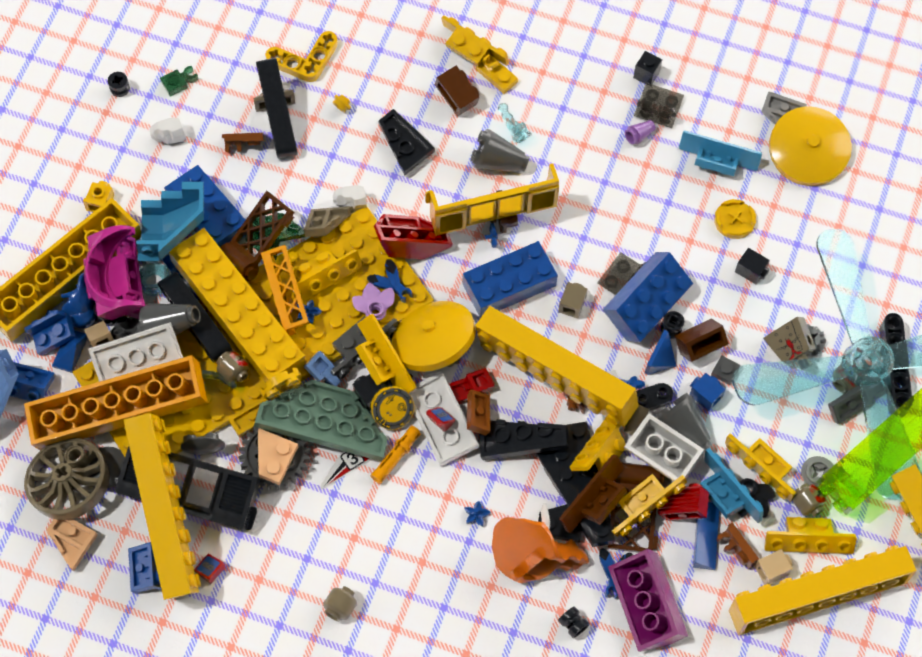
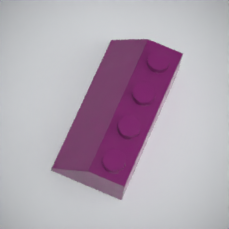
M646 549L608 567L638 652L668 646L689 637L658 552Z

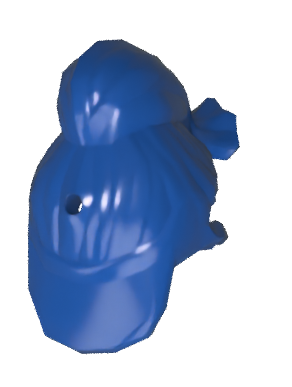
M84 273L79 276L77 288L71 292L61 294L62 298H69V300L60 310L70 314L73 327L81 329L91 326L96 320L93 311L95 301L88 299Z

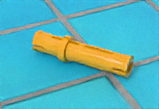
M411 425L406 433L395 441V446L371 473L370 477L376 483L382 484L400 459L411 451V446L422 433Z

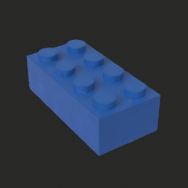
M196 165L164 187L165 191H182V182H204V220L194 231L197 233L205 228L219 247L230 242L246 220L199 165Z
M537 241L464 272L462 285L481 318L489 306L500 311L556 287L558 274L540 242Z
M655 252L602 310L626 341L641 342L694 283L670 252Z

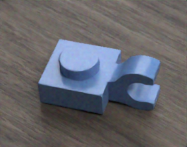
M318 351L303 366L316 381L320 382L324 379L326 384L334 386L341 382L336 375L333 376L331 374V370L335 366L321 351Z

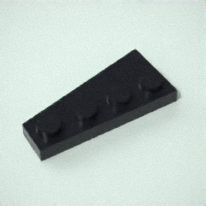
M496 419V421L490 420V432L486 436L479 434L480 457L482 461L569 449L568 429L566 425L528 424L526 421H518L516 423Z

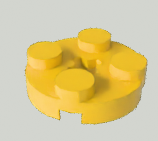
M292 368L293 372L290 374L286 370L269 379L265 383L267 387L265 389L260 387L259 389L263 398L273 400L288 389L298 388L302 384L300 381L302 375L299 370Z

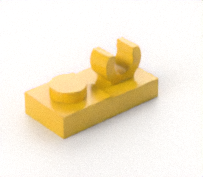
M491 54L486 55L482 59L481 64L478 67L476 66V70L503 94L518 83V78Z

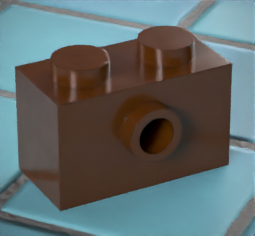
M457 65L436 78L434 85L457 117L477 105L480 98L479 92L475 86H471L466 73L460 70Z
M712 318L675 335L680 355L691 362L729 344L723 325Z

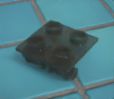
M646 83L641 98L637 102L634 116L673 128L684 94Z
M620 252L597 284L616 295L646 262L639 264Z

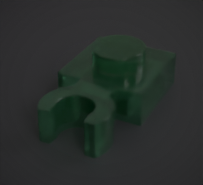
M187 66L182 73L176 69L160 77V82L171 97L187 89L188 82L194 83L198 81L197 73L189 75L194 71L192 66Z

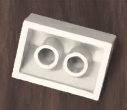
M648 413L624 446V449L672 481H675L681 475L687 478L702 458L704 452L703 448L650 413Z

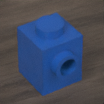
M705 373L701 378L697 376L690 384L692 388L689 395H692L695 401L707 411H710L723 398L726 389L716 377Z

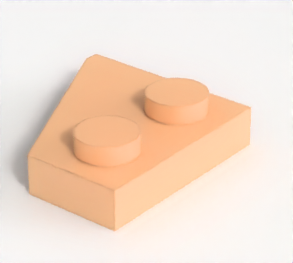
M259 428V477L280 485L298 449V444Z
M53 519L46 529L72 571L76 569L98 536L97 532L74 519Z

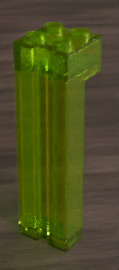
M922 388L816 481L817 487L825 497L829 495L834 500L832 505L839 513L847 515L853 511L873 491L922 449Z

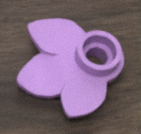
M368 283L363 290L362 296L352 297L354 308L359 312L365 313L366 317L373 314V310H378L379 313L374 314L377 321H380L385 317L386 309L393 305L395 296L392 288L380 292L377 287Z

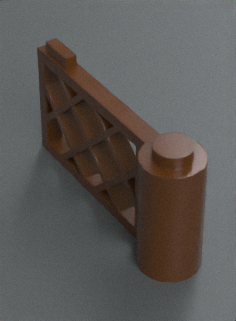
M267 190L232 240L220 247L246 281H251L258 275V264L262 260L261 253L270 249L284 227L288 228L295 218L293 216L295 212ZM271 199L272 208L265 210L266 203ZM287 211L282 219L278 220L277 212ZM272 213V222L265 224V215ZM260 217V225L253 227L254 220ZM272 227L270 236L265 237V229ZM260 231V239L253 241V232ZM247 235V243L240 244L239 241L242 237ZM260 244V250L254 256L253 246Z
M621 462L624 469L614 480V482L625 486L626 490L630 492L652 474L663 485L664 475L648 465ZM615 506V508L611 511L610 520L612 529H614L615 524L616 526L620 524L615 519V515L617 512L623 509L621 506L617 509ZM657 507L649 512L651 520L646 527L643 528L637 522L636 526L640 529L637 534L632 538L627 534L626 538L628 541L623 545L610 544L607 546V549L636 553L646 549L657 550L658 536H654ZM643 533L649 540L648 548L639 547L634 542V539Z

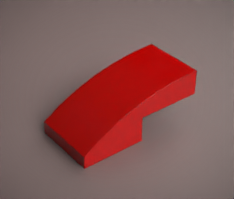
M487 368L468 373L465 378L449 383L459 404L467 402V395L471 389L486 393L495 387Z

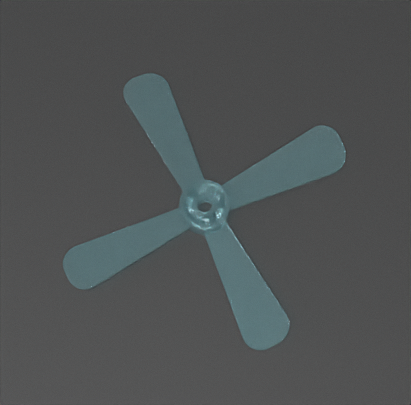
M825 230L818 236L816 248L852 345L844 351L842 356L742 365L733 373L732 383L739 399L753 406L844 378H848L852 383L860 386L875 488L882 497L889 500L901 499L899 494L895 495L889 485L892 482L891 476L916 464L921 475L922 472L884 378L894 369L922 367V335L888 345L878 337L870 335L854 241L844 230ZM865 357L870 359L872 365L866 363Z

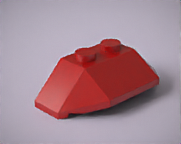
M383 214L374 225L383 249L388 257L426 259L451 248L453 245L448 233L436 236L432 222L418 216Z

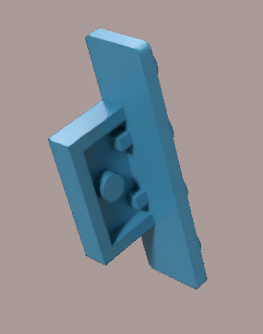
M686 130L683 131L679 144V149L697 154L694 165L700 166L703 169L720 172L723 175L734 176L737 166L757 171L762 157V152Z
M710 448L706 449L704 461L715 474L700 482V485L709 492V499L726 519L745 508L753 519L760 523L764 511L761 503L751 497L747 487L738 482L734 472L725 467L717 453H713Z

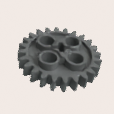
M253 427L254 434L246 433L249 440L242 439L244 447H240L239 452L243 455L238 457L239 462H243L240 466L241 470H246L245 474L259 477L258 458H255L258 456V428ZM268 431L298 444V449L291 461L292 465L288 467L281 484L288 488L289 481L296 484V476L303 478L301 470H308V466L305 463H310V457L307 455L311 454L310 448H306L309 446V442ZM262 478L259 488L267 484L268 490L271 489L272 485H275L277 490L280 489V485Z

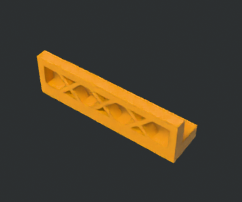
M282 245L262 252L261 256L282 327L291 336L297 334L296 328L308 325L309 320L287 247ZM283 252L284 260L281 265L275 263L273 255ZM282 271L290 275L286 285L281 283L280 280ZM288 290L296 295L292 304L288 303L285 299ZM293 310L301 312L303 320L293 323L291 317Z

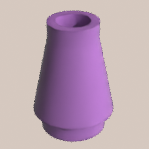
M648 120L628 126L627 130H625L626 140L632 145L639 144L651 132L655 131L654 122Z

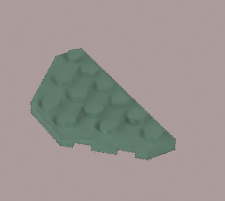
M310 380L297 389L288 390L271 401L267 400L260 403L254 427L380 462L383 460L388 440L384 433L378 430L375 420L368 410L362 407L354 391L316 380Z

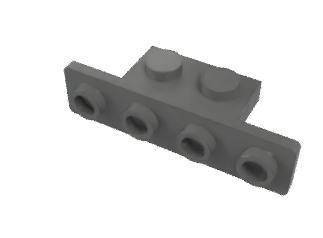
M395 318L382 328L388 339L392 338L394 331L397 330L398 321ZM357 323L332 343L333 347L345 358V360L331 370V374L333 376L336 375L340 379L345 378L353 366H358L363 362L355 348L367 340Z

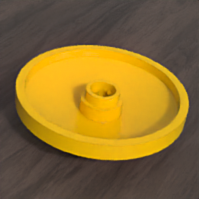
M812 106L795 108L784 114L775 124L769 138V153L777 170L788 180L804 186H819L837 178L847 166L852 151L851 138L843 122L831 112Z
M452 301L428 303L418 307L401 320L396 327L397 330L393 333L392 346L406 368L420 372L438 370L454 363L468 351L475 339L476 324L470 311L459 303Z

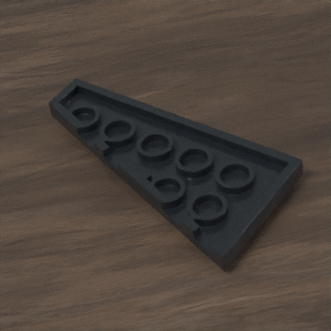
M587 421L566 425L569 449L534 453L535 457L539 459L544 467L545 473L557 492L563 497L567 508L598 472L595 463L588 471H571L570 465L575 460V457L579 455L591 438ZM609 515L600 525L585 517L579 522V527L592 547L615 544Z

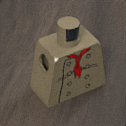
M795 317L763 337L765 342L785 365H791L796 362L800 371H804L812 366L807 355L815 351L816 347L804 317Z

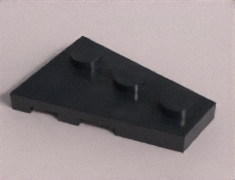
M392 109L378 120V124L404 176L435 152V147L395 109Z

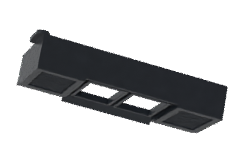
M128 446L115 493L141 500L130 447ZM171 452V454H168L169 459L189 465L181 490V498L178 499L179 505L184 508L185 514L240 530H251L253 528L257 514V508L254 507L262 478ZM196 467L219 473L209 508L186 502Z

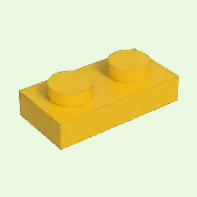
M261 398L227 418L239 438L245 436L247 432L250 433L254 430L253 427L259 405L267 401V399Z

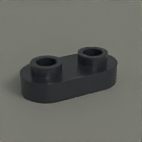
M658 383L636 391L638 404L650 409L649 411L668 405L673 397V390L666 383ZM659 391H665L666 395L659 394ZM643 397L646 399V401L641 402L639 401V398Z

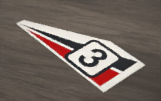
M341 451L320 487L322 489L326 488L369 461L370 458Z

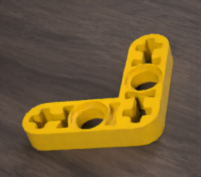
M332 31L323 32L306 59L279 47L269 48L265 56L266 59H270L271 56L278 55L276 59L280 71L306 82H314L319 78L337 48V35ZM329 39H332V42L329 41V42L327 43V45H326V48H324V47H325V41H328ZM317 53L325 55L322 60L314 58ZM290 61L298 63L294 68L287 66ZM312 68L314 69V73L307 74V71L310 72Z

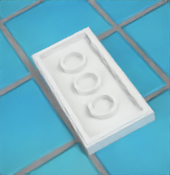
M171 322L88 349L99 382L183 358Z
M441 371L416 384L417 388L409 393L414 403V414L439 465L442 467L479 448L480 446L473 432L467 430V420L444 373ZM442 407L455 419V423L446 432H443L426 415L427 410Z

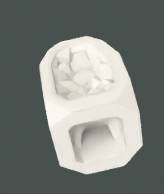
M178 117L157 121L149 130L151 138L158 142L172 144L186 140L180 118Z
M344 186L333 192V203L339 207L350 206L351 211L367 208L364 186Z

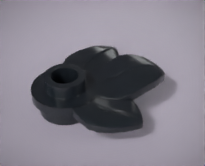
M750 478L741 480L739 482L741 485L744 484L752 490L750 493L751 497L761 503L764 510L763 518H766L769 512L767 501L776 497L775 491L769 485L758 484ZM744 508L737 512L740 517H744L748 512Z

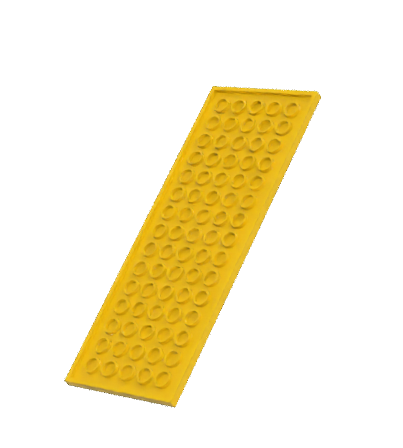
M368 207L361 208L352 213L326 236L320 238L310 237L288 249L293 270L300 264L310 261L318 254L327 250L336 259L352 250H356L363 264L361 269L303 301V304L307 306V302L313 300L314 307L322 311L320 315L314 316L313 324L309 323L308 325L296 328L297 334L290 336L305 355L306 363L318 351H321L332 363L343 358L333 347L332 343L364 316L366 317L365 313L359 312L354 308L352 297L362 296L365 286L369 283L367 280L369 275L375 274L388 278L385 270L387 259H391L396 264L400 283L412 291L413 298H410L409 294H404L403 297L406 298V303H403L394 292L393 305L386 309L385 317L378 321L382 328L393 318L399 324L403 318L418 307L434 302V299L404 258L388 257L374 229L377 220ZM283 253L274 257L276 264L281 265L284 260ZM264 264L259 266L258 275L251 281H247V283L282 326ZM282 271L280 280L281 283L286 285L290 275ZM377 287L380 290V292L385 290L383 288ZM201 299L198 300L226 338L232 351L238 352L247 360ZM293 310L291 314L293 323L300 321L297 320L300 313L297 310ZM373 310L372 313H373V314H378L379 311H378V310ZM189 329L177 335L176 338L182 356L192 355L200 363L208 403L160 417V419L164 420L166 432H163L164 439L169 442L171 452L177 454L183 451L181 444L185 435L201 437L207 433H215L230 424L227 418L263 398L259 389L260 387L263 389L267 387L249 361V369L247 371L249 374L244 381L236 383L227 382L217 372V362L213 363ZM92 361L72 372L81 387L99 382ZM304 367L299 369L302 375L301 382L312 376ZM125 427L110 431L109 433L118 448L126 456L129 443Z

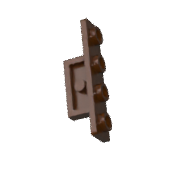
M613 454L605 462L602 468L561 515L559 520L567 532L571 533L584 517L600 525L627 493L625 486L614 482L624 469L617 455Z

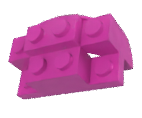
M111 226L87 237L89 251L83 261L88 299L96 301L97 316L108 320H114L124 315L139 319L140 309L145 306L135 238L130 237L135 235V228L132 226ZM115 250H116V251H117V256H115V257L112 258V256H113V254H114V252H115Z

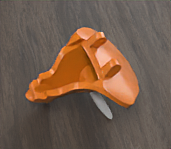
M546 502L543 503L541 508L542 522L525 518L505 517L494 526L492 551L495 564L505 576L518 583L541 580L556 569L561 568L569 571L571 568L578 569L583 564L589 563L587 554L582 548L577 546L574 540L570 539L564 544L553 539L549 530L550 517Z

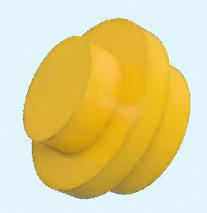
M342 94L334 96L332 103L340 111L345 113L346 110L351 109L348 98Z

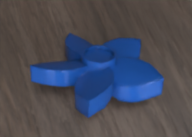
M490 223L489 232L491 235H485V239H492V247L497 248L498 235L494 223Z
M313 300L307 302V306L304 305L309 323L313 324L314 316L320 315L322 311L314 307ZM301 312L298 314L297 320L303 319Z
M636 376L631 377L630 380L620 379L636 388V390L645 386V382L637 380Z
M480 501L474 504V508L464 507L466 513L469 514L466 524L476 520V523L483 527V518L491 513L488 509L482 508Z

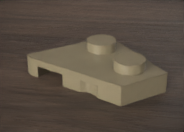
M350 206L311 209L304 228L305 237L320 238L329 234L351 215Z

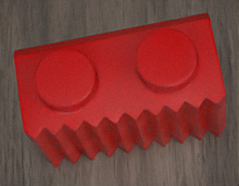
M691 483L689 487H685L679 494L675 495L673 493L668 497V502L659 508L658 514L667 521L707 518L709 492L702 485Z

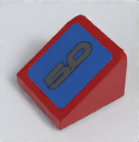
M442 407L426 411L428 418L443 432H446L455 423V419Z
M208 553L194 571L209 584H212L226 567L221 560Z

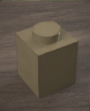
M567 282L559 303L558 312L578 319L586 300L588 288L579 283Z

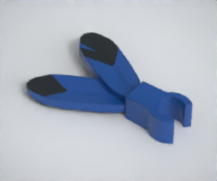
M387 259L385 262L388 278L375 274L367 277L368 282L376 287L383 289L392 288L403 303H406V298L403 297L404 294H409L410 298H413L412 291L400 283L396 264L391 259Z
M602 548L599 552V560L609 579L604 595L607 597L609 595L608 590H613L615 592L614 599H616L618 594L608 568L614 562L610 553ZM626 553V554H624V555L620 558V560H619L618 562H620V561H622V560H624V559H626V558H628V557H630V556H633V554H632V553Z

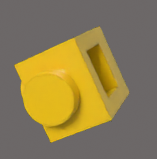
M105 181L92 182L86 198L83 199L86 211L93 213L110 198H113L114 192L112 187Z

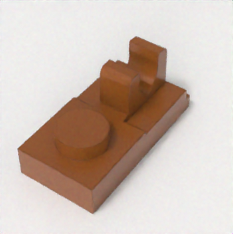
M264 132L222 134L226 152H230L232 142L237 146V152H241L242 142L248 141V145H260V141H265Z
M472 389L467 395V430L485 436L490 432V395Z
M733 522L730 523L726 531L718 535L716 541L728 540L729 545L725 546L723 551L727 553L735 549L737 560L749 570L756 565L759 558Z

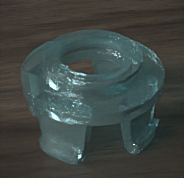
M146 261V265L139 270L142 293L149 296L160 295L162 292L158 284L147 285V279L151 275H158L164 279L170 275L169 269L159 264L158 261Z

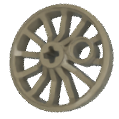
M71 438L49 444L36 454L27 468L24 478L25 494L34 508L43 515L56 520L74 519L86 514L101 501L109 485V467L101 451L93 443L85 439ZM58 454L60 463L55 466L49 459ZM95 457H98L97 463L88 466ZM43 465L52 470L51 473H40L39 471ZM100 472V476L98 478L88 477L90 475ZM35 481H47V483L35 487ZM80 485L96 486V487L94 488V490H93V491L91 492V494H90V493H88L85 489H83ZM74 489L86 498L79 504H77ZM47 493L41 501H37V496ZM68 495L70 508L63 509ZM56 499L54 508L48 509L47 507Z

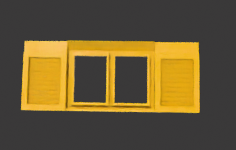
M551 163L549 164L546 181L438 206L434 192L429 190L425 192V202L427 204L430 203V219L435 235L466 229L467 226L525 212L529 214L557 207L559 179L554 164Z

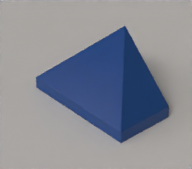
M74 330L76 338L60 346L52 364L53 368L70 373L74 371L88 339L86 333Z
M666 330L663 331L645 369V374L647 375L677 367L669 332Z

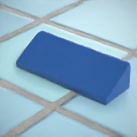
M708 502L707 518L696 519L693 568L716 570V539L718 537L719 510L711 502Z

